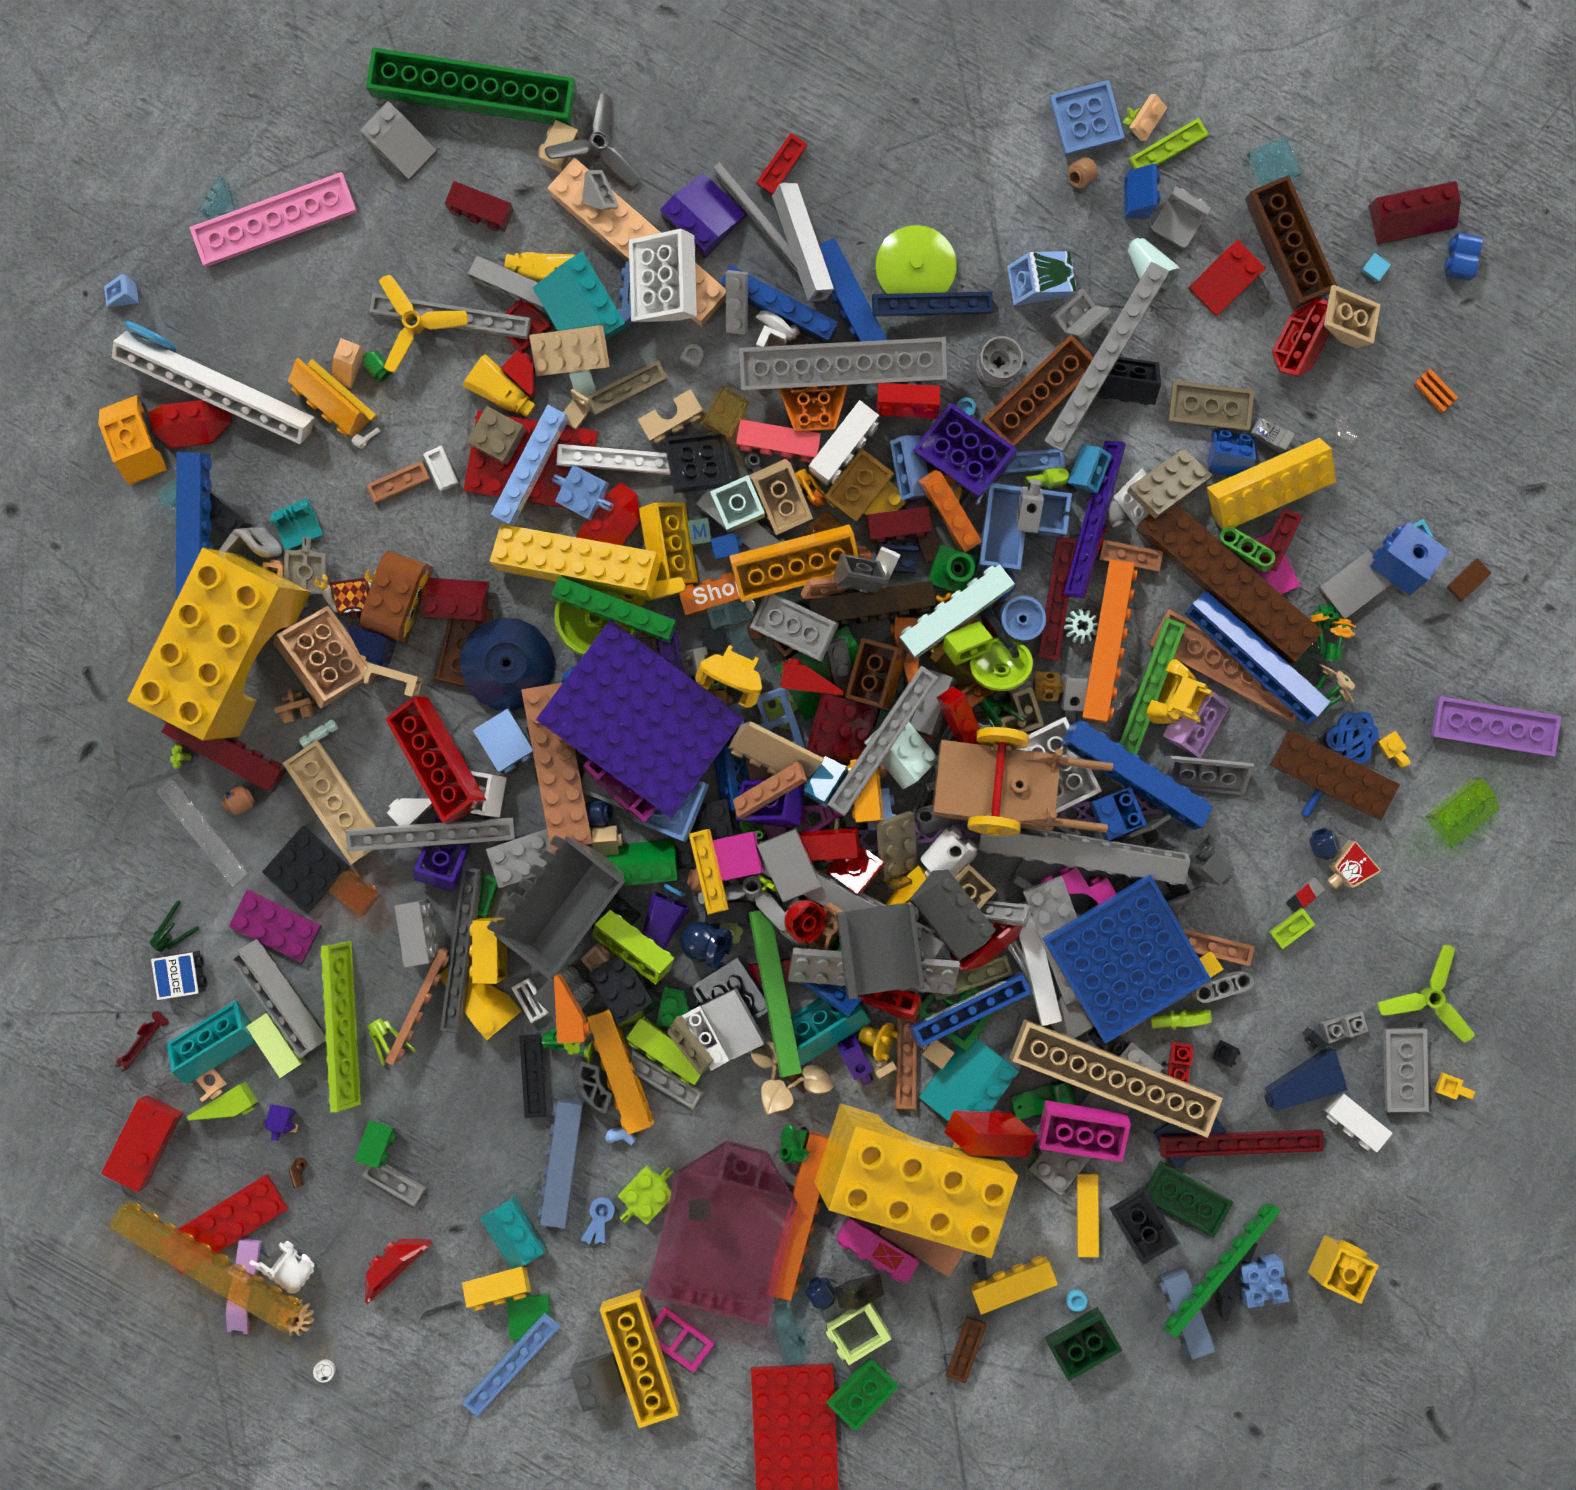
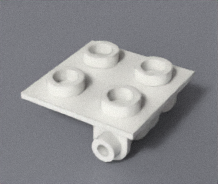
M1143 469L1136 473L1113 496L1135 526L1149 513L1127 490L1129 486L1146 475Z

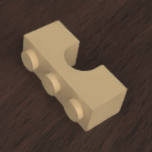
M691 389L673 399L677 407V414L672 419L666 420L661 418L656 410L638 419L651 445L663 442L664 438L671 433L677 434L684 429L683 426L688 423L694 424L702 419L701 416L704 415L703 409Z

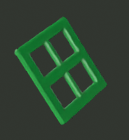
M975 987L964 991L956 1003L981 990ZM928 992L922 1001L918 1015L923 1019L931 1016L926 1010L935 999L933 993ZM947 997L941 999L949 1006L956 1004ZM996 1011L980 1018L978 1021L972 1022L974 1027L964 1040L954 1032L946 1035V1037L967 1052Z

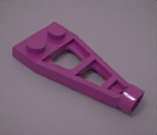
M823 805L802 807L800 819L803 829L801 832L819 831L835 820V818L842 817L843 815L833 808H827ZM815 811L820 812L822 821L812 827L809 826L806 814ZM762 824L767 840L788 832L786 827Z

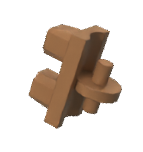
M291 688L287 691L288 696L282 697L283 703H290L274 708L275 713L280 714L283 723L290 724L296 722L294 711L299 709L303 719L315 716L313 705L317 703L310 697L298 701V699L304 697L303 692L296 693Z

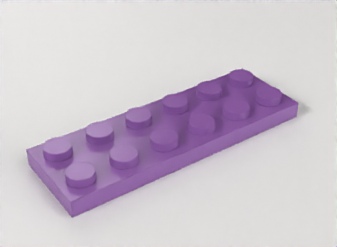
M1438 696L1431 737L1555 757L1561 716Z

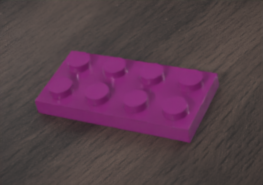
M246 890L228 927L254 940L257 939L260 943L302 963L305 961L322 925L251 890Z

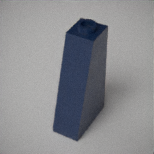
M1330 1047L1325 1048L1266 1086L1267 1094H1264V1098L1268 1106L1279 1111L1348 1090L1336 1050Z

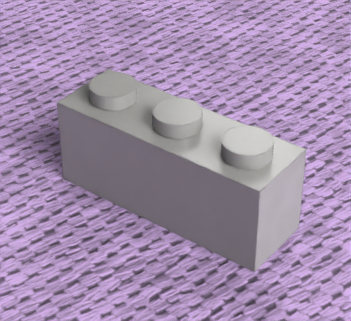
M930 670L931 673L939 678L909 722L917 732L937 738L945 716L936 697L951 687H956L957 680Z

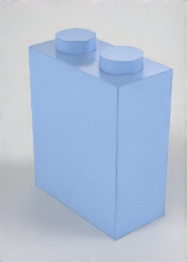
M506 709L473 730L498 772L505 771V773H508L516 768L515 764L522 760L524 763L534 757L531 742L510 709Z

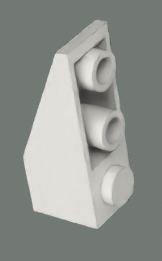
M701 1006L682 1015L687 1022V1027L714 1059L709 1066L711 1071L730 1061Z

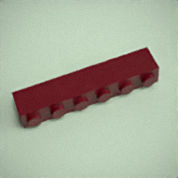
M168 722L161 731V733L268 792H275L286 770L281 768V763L273 759L270 761L263 758V753L255 749L250 751L245 748V743L237 739L235 741L229 738L201 740Z

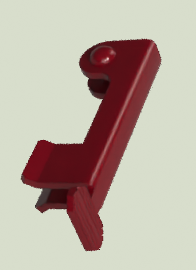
M158 1011L152 1013V1018L155 1022L143 1023L137 1031V1034L140 1035L125 1055L117 1059L115 1067L123 1066L121 1068L122 1072L130 1067L157 1031L158 1025L165 1026L169 1023L168 1019Z

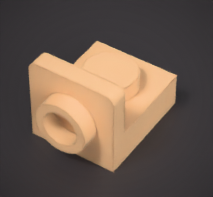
M599 942L580 960L590 971H593L616 954Z

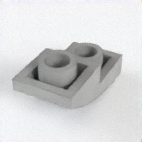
M1362 1011L1319 1023L1326 1043H1332L1346 1037L1352 1038L1368 1032Z

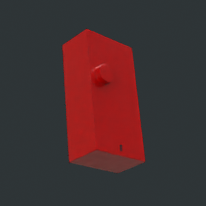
M149 1095L139 1098L101 1174L136 1192L147 1187L183 1112Z
M953 1110L944 1131L969 1156L1028 1157L1038 1136L1012 1113L998 1111Z

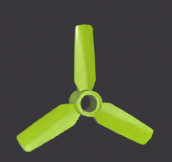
M1445 944L1442 946L1430 978V988L1423 989L1420 994L1411 993L1378 1002L1377 1007L1380 1014L1383 1016L1421 1010L1423 1007L1429 1006L1434 1008L1436 1016L1462 1042L1471 1040L1475 1035L1451 1004L1445 1002L1446 997L1441 991L1446 985L1455 948ZM1435 993V1001L1431 1003L1430 995Z

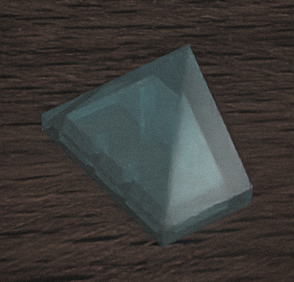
M221 176L217 177L198 209L208 219L235 211L230 186Z

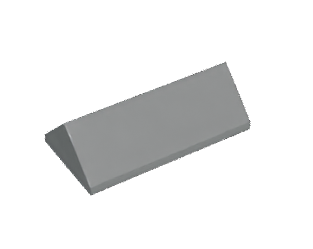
M1165 756L1163 774L1174 778V782L1186 786L1192 791L1244 795L1254 763Z

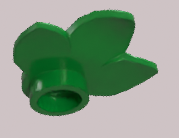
M792 1124L786 1125L782 1131V1145L779 1155L784 1163H792L793 1161L802 1163L810 1155L803 1148L807 1132L805 1130L794 1131Z

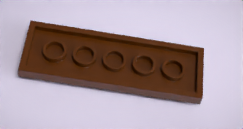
M1288 729L1269 765L1380 821L1400 786L1399 783L1291 729Z

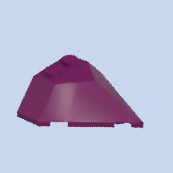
M590 759L583 766L605 792L627 812L643 823L657 810L656 807Z

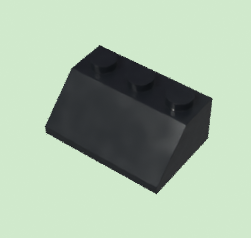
M1119 357L1096 397L1101 399H1117L1122 402H1137L1142 405H1155L1161 387L1159 362Z
M210 490L212 507L209 520L211 522L209 542L219 550L234 529L250 528L252 524Z

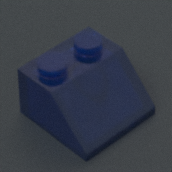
M348 625L347 630L359 654L366 657L365 661L380 666L383 665V662L390 664L397 643L396 640Z

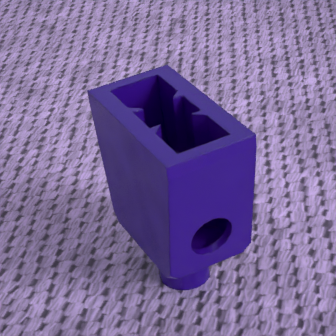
M854 1033L837 1043L854 1080L860 1079L862 1085H868L873 1081L870 1074L873 1069Z

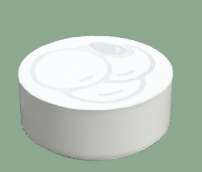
M327 1359L319 1361L313 1370L315 1379L323 1383L331 1380L336 1371L334 1363Z

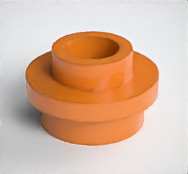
M811 489L815 501H812L810 496L807 495L808 500L817 508L820 505L823 506L825 504L823 500L824 495L818 489L815 491Z

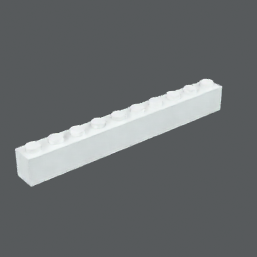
M125 331L113 341V359L295 443L301 444L312 432L313 416L136 334Z

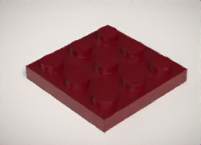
M821 693L806 750L820 757L826 756L830 759L850 763V760L858 759L867 746L864 742L871 736L878 707Z

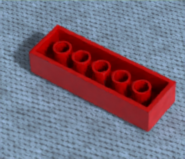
M413 696L385 718L442 823L457 822L486 801L429 697Z

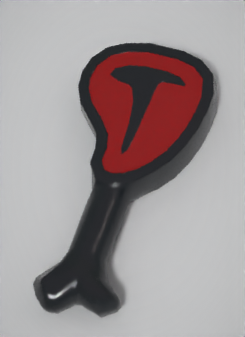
M989 609L983 610L980 616L985 629L991 636H995L997 640L1001 641L1010 652L1012 658H1018L1020 654L1018 646L1014 645L1006 636L994 614Z

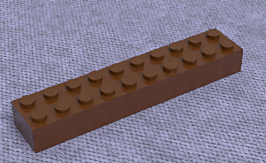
M1176 504L1157 519L1149 514L1136 529L1155 548L1163 551V555L1202 589L1215 596L1220 603L1229 609L1241 622L1246 624L1251 631L1277 652L1287 663L1292 664L1296 662L1323 632L1322 629L1179 505Z

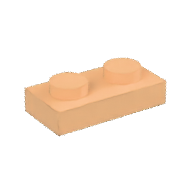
M1151 94L1129 128L1140 141H1146L1168 107L1157 94Z

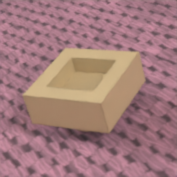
M891 1058L888 1061L883 1060L876 1063L877 1067L874 1068V1071L880 1079L897 1068Z

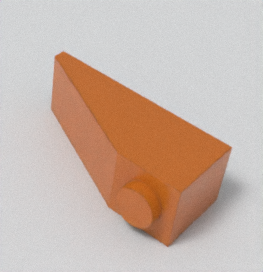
M557 974L554 976L557 1043L584 1042L587 1039L586 1036L590 1035V1024L586 1022L585 1015L562 974Z

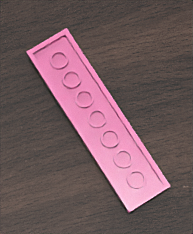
M340 172L189 228L202 264L208 267L357 213V209L345 176Z

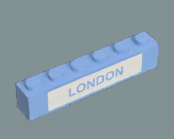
M549 405L546 406L491 513L495 519L510 526L515 525L569 420L565 413Z

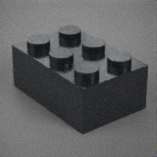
M617 955L588 973L616 1023L624 1029L659 1007L641 974Z

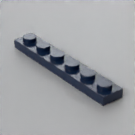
M991 291L873 294V317L992 314L994 312L993 293Z

